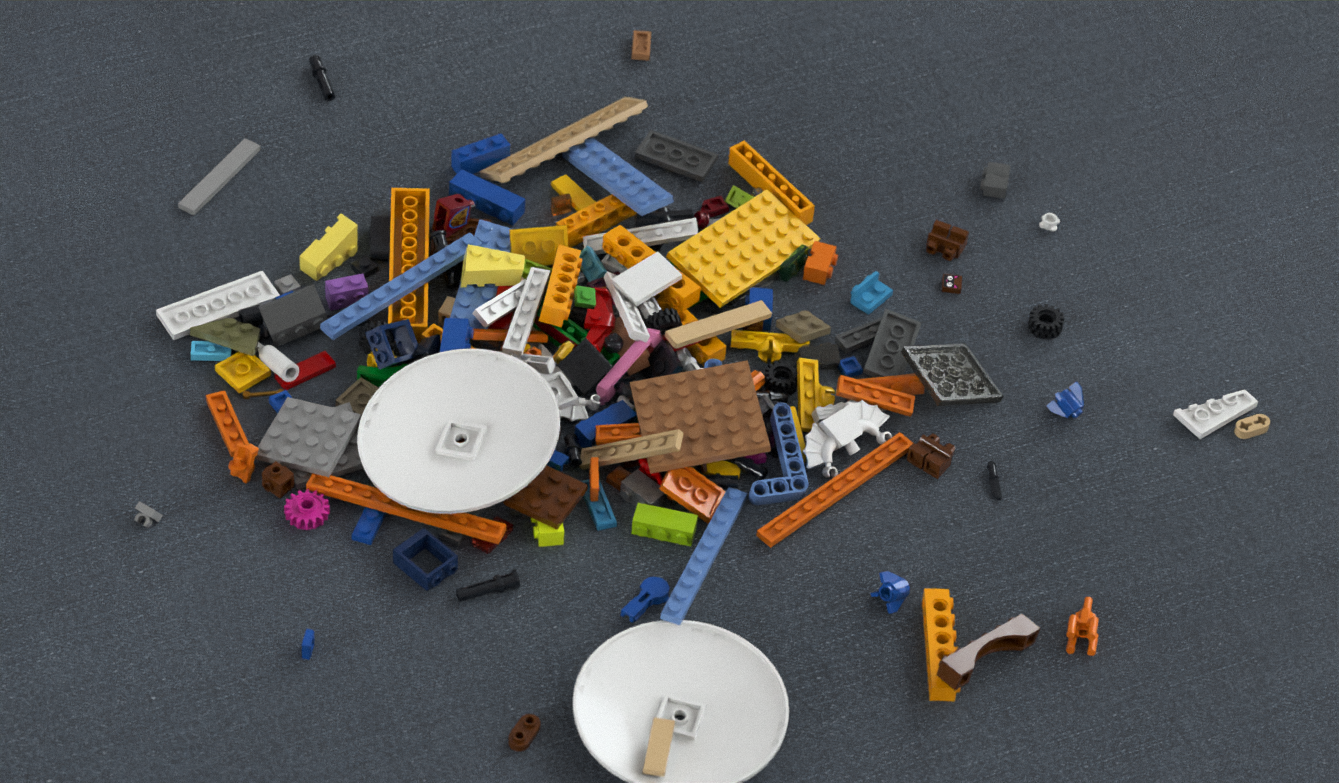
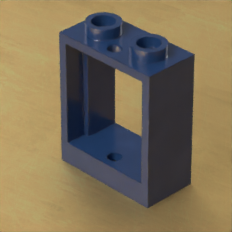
M409 319L381 325L365 332L379 370L408 363L418 358L413 357L418 347V342ZM391 330L401 355L400 357L394 358L385 334L386 331Z
M425 528L393 549V563L426 591L438 586L443 579L453 575L458 569V556ZM424 549L428 550L443 563L429 574H426L410 560Z

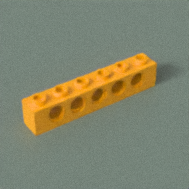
M611 194L556 222V226L567 225L568 247H573L583 242V236L599 234L634 216L637 212Z
M621 225L603 235L602 249L628 269L656 253ZM679 271L682 274V279L659 294L683 312L699 301L701 287Z
M558 245L539 318L540 322L562 327L563 321H568L574 297V288L577 285L583 260L579 258L581 250Z
M659 293L654 296L662 311L665 308L677 310L682 326L698 321L687 309L682 312ZM714 336L686 348L697 362L704 366L705 362L709 359L725 360L727 346Z
M924 588L922 597L929 701H955L956 693H960V688L954 690L937 676L940 660L944 656L953 654L958 649L954 647V643H956V630H952V626L955 625V614H951L953 598H950L949 589Z

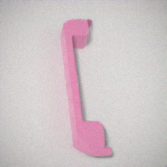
M647 328L650 335L647 343L640 340L635 341L598 383L596 392L601 397L599 400L601 402L600 405H605L604 402H609L615 395L614 385L649 345L655 348L661 342L662 335L660 330Z

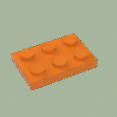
M691 466L668 470L659 487L661 491L695 515H698L706 523L711 521L726 493L725 490Z

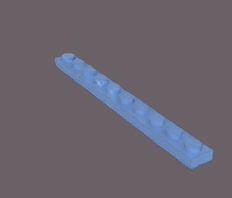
M469 232L322 322L320 329L332 340L338 338L463 261L468 244L482 247V242Z
M728 487L662 610L660 619L681 625L740 513L748 493Z

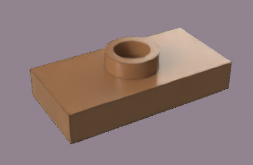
M633 30L631 59L649 61L651 32Z

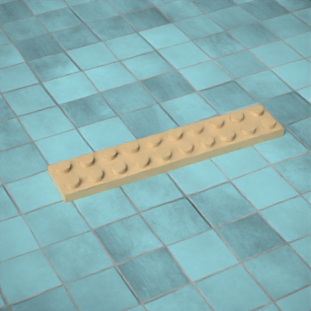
M624 97L479 171L481 178L506 183L511 180V177L522 175L525 173V170L539 166L540 162L551 160L556 154L570 150L569 147L580 145L587 138L596 137L600 131L613 128L614 124L625 122L628 120V117L642 113V110L648 107L646 100Z

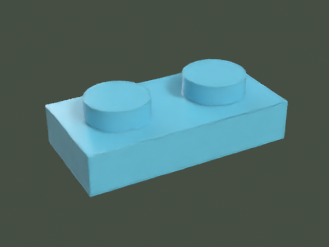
M587 245L580 253L579 258L583 259L580 268L590 284L596 286L603 279L607 270L594 250Z
M192 341L191 360L223 361L230 357L232 349L209 341Z

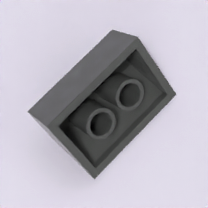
M314 284L259 306L265 326L275 348L320 329V324L328 319Z

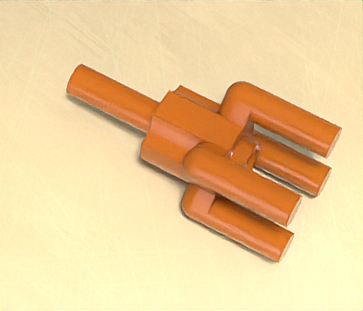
M1085 597L1083 609L1069 617L1066 634L1068 637L1066 652L1069 654L1075 652L1076 640L1079 637L1089 639L1087 654L1090 656L1096 654L1099 619L1096 617V614L1091 612L1093 601L1091 597Z

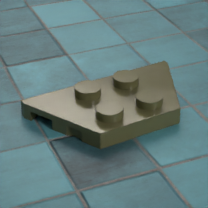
M226 318L190 328L191 336L251 356L255 355V348L258 346L261 333L260 328L236 321L233 318Z

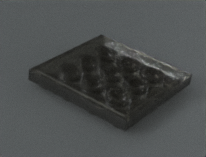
M967 344L906 346L901 351V354L937 406L998 403L1004 397Z

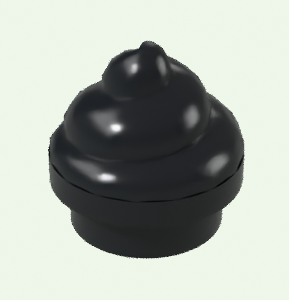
M617 333L605 337L604 347L607 352L615 354L623 348V340Z

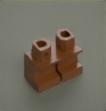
M935 220L933 229L928 234L926 252L932 255L936 254L937 251L943 253L942 257L948 261H951L953 258L958 259L967 245L969 231L955 226L951 229L952 225Z
M934 433L928 437L923 434L917 444L913 443L909 447L907 461L919 469L923 468L924 472L939 479L951 465L955 446L951 443H946L944 446L940 445V438Z

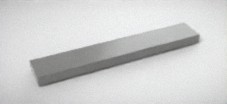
M246 138L241 141L178 203V208L195 215L260 151V145Z

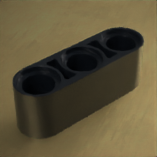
M371 216V260L390 261V216Z

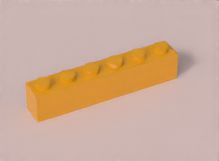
M745 140L730 147L728 164L759 193L768 190L805 225L813 222L815 205Z

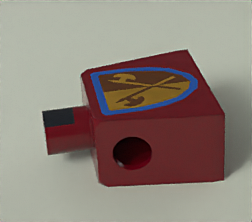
M460 194L438 199L432 229L435 231L445 230L446 238L468 224L470 212L475 210V203L472 200L465 199Z

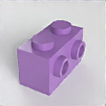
M363 274L325 281V297L330 311L347 308L368 295V285Z

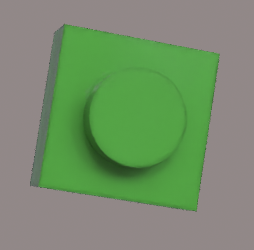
M576 286L574 288L575 306L594 309L596 306L595 288Z

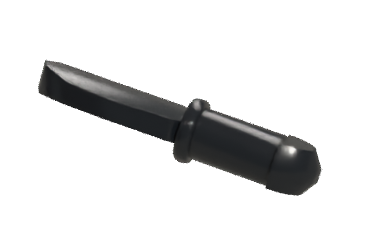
M989 461L987 468L990 476L991 491L997 500H1001L1002 495L999 476L996 470L997 465L994 461Z

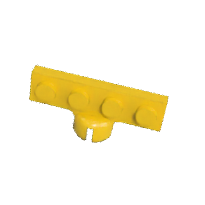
M743 330L731 331V347L758 350V357L764 363H767V359H771V364H773L774 361L781 359V353L785 351L809 353V341L800 344L787 334Z
M799 358L797 360L798 419L802 432L810 433L812 424L815 423L811 415L818 406L834 405L835 396L831 394H835V390L832 387L822 386L819 383L818 360Z

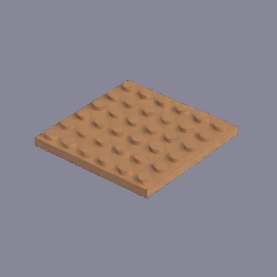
M748 360L630 382L641 436L677 429L684 433L680 451L646 457L650 474L771 451Z

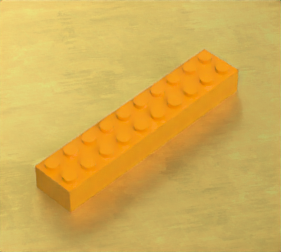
M391 188L389 281L429 258L430 189ZM428 282L388 306V324L409 319L418 343L421 342V334L428 329Z

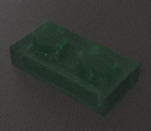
M801 244L780 265L781 280L788 282L805 266L809 256L808 246Z

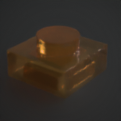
M569 193L551 198V213L553 216L571 212L572 198Z

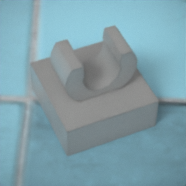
M140 501L135 509L141 512L136 515L135 521L140 523L143 518H146L143 525L147 528L152 525V519L159 522L163 516Z

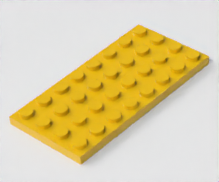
M765 190L670 250L666 258L683 274L699 285L701 290L721 308L750 289V287H753L811 249L814 241L819 242L820 238L772 193Z

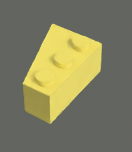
M343 214L337 217L338 222L332 228L328 226L325 229L326 234L320 240L316 239L300 255V270L315 281L326 276L330 271L339 267L344 261L353 257L358 252V226Z
M468 244L463 259L460 288L467 287L470 284H477L478 287H484L485 284H495V286H514L518 284L524 270L525 255Z

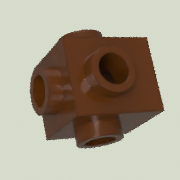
M274 462L263 470L262 486L266 491L273 493L278 498H282L294 488V473L286 466Z

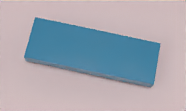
M589 479L582 480L581 482L588 485V490L583 495V498L597 531L617 527L616 518L600 480L598 502L590 500Z

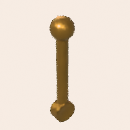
M280 388L277 391L255 393L244 391L242 395L244 399H250V397L275 395L284 390Z

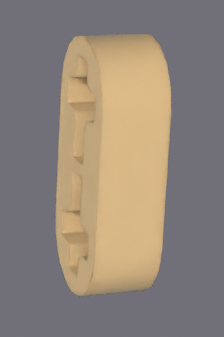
M1256 414L1237 421L1234 433L1241 439H1248L1263 434L1269 429L1270 419L1264 414Z

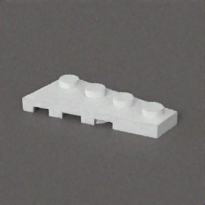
M1244 389L1224 395L1222 399L1206 400L1204 404L1189 405V408L1184 410L1181 408L1176 409L1173 416L1199 439H1202L1257 407L1258 401Z

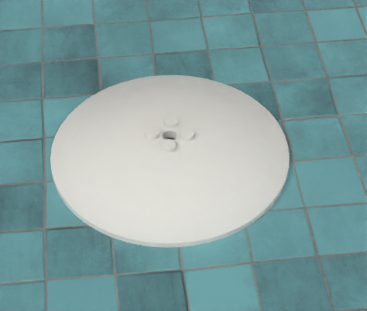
M457 349L440 352L419 359L402 368L385 381L374 393L364 409L359 423L357 437L358 452L362 466L372 483L383 494L397 503L415 510L437 514L475 511L495 505L515 495L532 482L544 469L556 448L559 438V407L555 394L544 377L533 367L516 357L485 349ZM461 438L466 439L463 443H457Z
M664 620L641 624L622 631L608 639L590 655L583 665L575 684L573 715L578 733L592 756L608 771L628 783H743L761 771L779 750L788 726L789 704L785 686L776 668L750 642L737 634L711 624L683 620L681 625H677ZM682 715L685 719L677 720L675 716ZM654 717L675 721L665 777L643 774Z

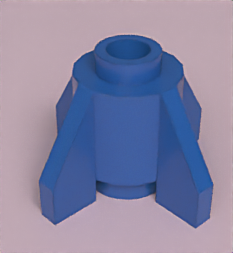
M1077 381L1069 387L1071 392L1069 389L1057 392L1055 396L1058 402L1053 400L1046 405L1052 413L1066 418L1072 417L1073 419L1083 413V392L1081 385Z
M889 571L881 572L879 575L883 584L879 591L872 592L870 595L871 597L880 596L882 600L889 602L886 603L888 614L897 612L910 593L909 584L904 578Z

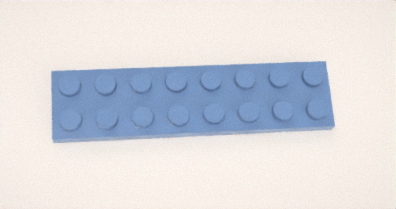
M594 138L586 139L580 145H573L569 147L570 150L562 153L564 159L641 216L674 202L673 195Z
M479 219L474 236L482 242V247L510 252L511 250L509 229L511 228ZM460 282L450 318L469 319L470 327L488 329V327L484 328L472 313L475 309L496 297L498 286H495V284H485L484 287H478L477 284H470L467 287L460 288Z

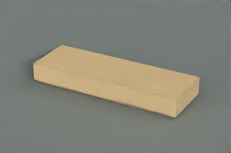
M653 718L643 774L665 777L675 726L674 720Z

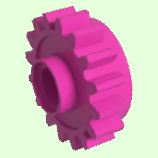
M306 489L305 493L298 490V495L291 494V499H286V505H284L286 520H290V525H294L297 529H316L320 525H324V520H328V514H330L329 500L324 499V494L318 496L316 490L313 493H310L309 489Z

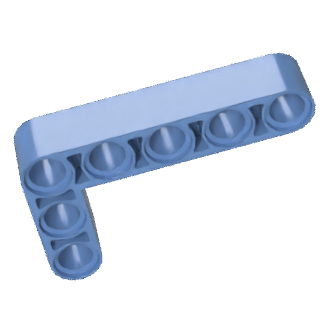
M777 403L770 416L783 477L755 481L748 494L749 501L754 505L799 500L804 497L808 488V479L792 412L786 403ZM777 413L783 414L784 417L778 416ZM781 431H786L788 435L782 434ZM785 449H790L793 453H788ZM790 467L796 468L797 471H792ZM795 485H798V486H800L802 489H801V490H798V489H796L794 486H795ZM774 488H779L782 492H777ZM754 491H760L763 495H757Z

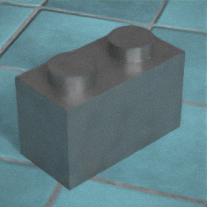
M638 469L621 481L620 496L635 507H637L638 503L664 507L667 502V494L659 489L660 485Z

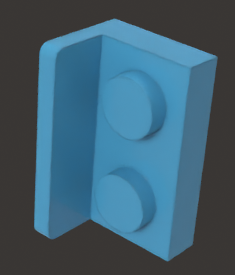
M877 271L866 276L863 282L855 285L851 290L850 303L868 315L893 294V289L878 280L879 272Z

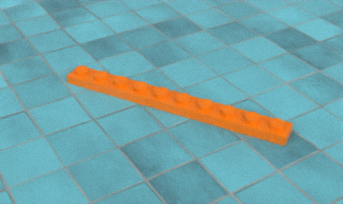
M899 432L758 529L756 536L770 548L904 456L908 453V449L913 442Z
M312 473L306 484V489H309L311 492L316 490L318 494H324L325 496L496 544L500 543L506 531V524L468 513L437 514L415 510L390 499L378 488L332 475L326 477Z

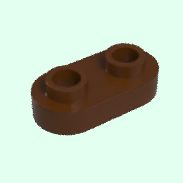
M523 715L510 732L508 745L512 750L522 752L531 745L540 731L541 722L536 715Z

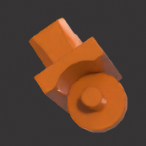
M241 442L237 443L233 460L228 465L229 470H231L230 475L241 478L244 483L250 482L251 473L255 470L254 459L258 455V447L251 443L248 445H244Z

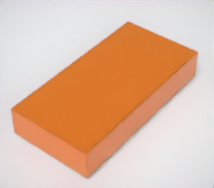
M591 457L589 484L590 500L592 502H598V457Z

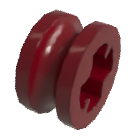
M697 211L694 214L693 218L697 220V227L704 230L709 224V214L702 213L701 211Z

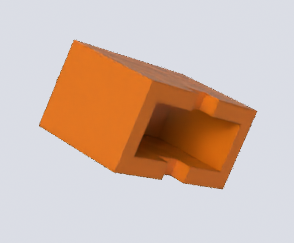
M814 241L810 251L812 255L808 256L804 267L803 280L825 285L827 278L831 279L834 269L832 265L836 266L837 246Z

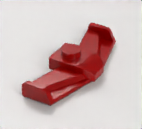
M595 288L596 306L594 309H587L584 328L590 329L586 338L601 352L605 337L610 335L612 330L615 329L616 318L609 291L603 288Z

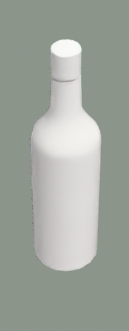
M258 342V346L255 349L259 352V359L269 369L286 382L294 381L298 377L299 367L274 346H264Z

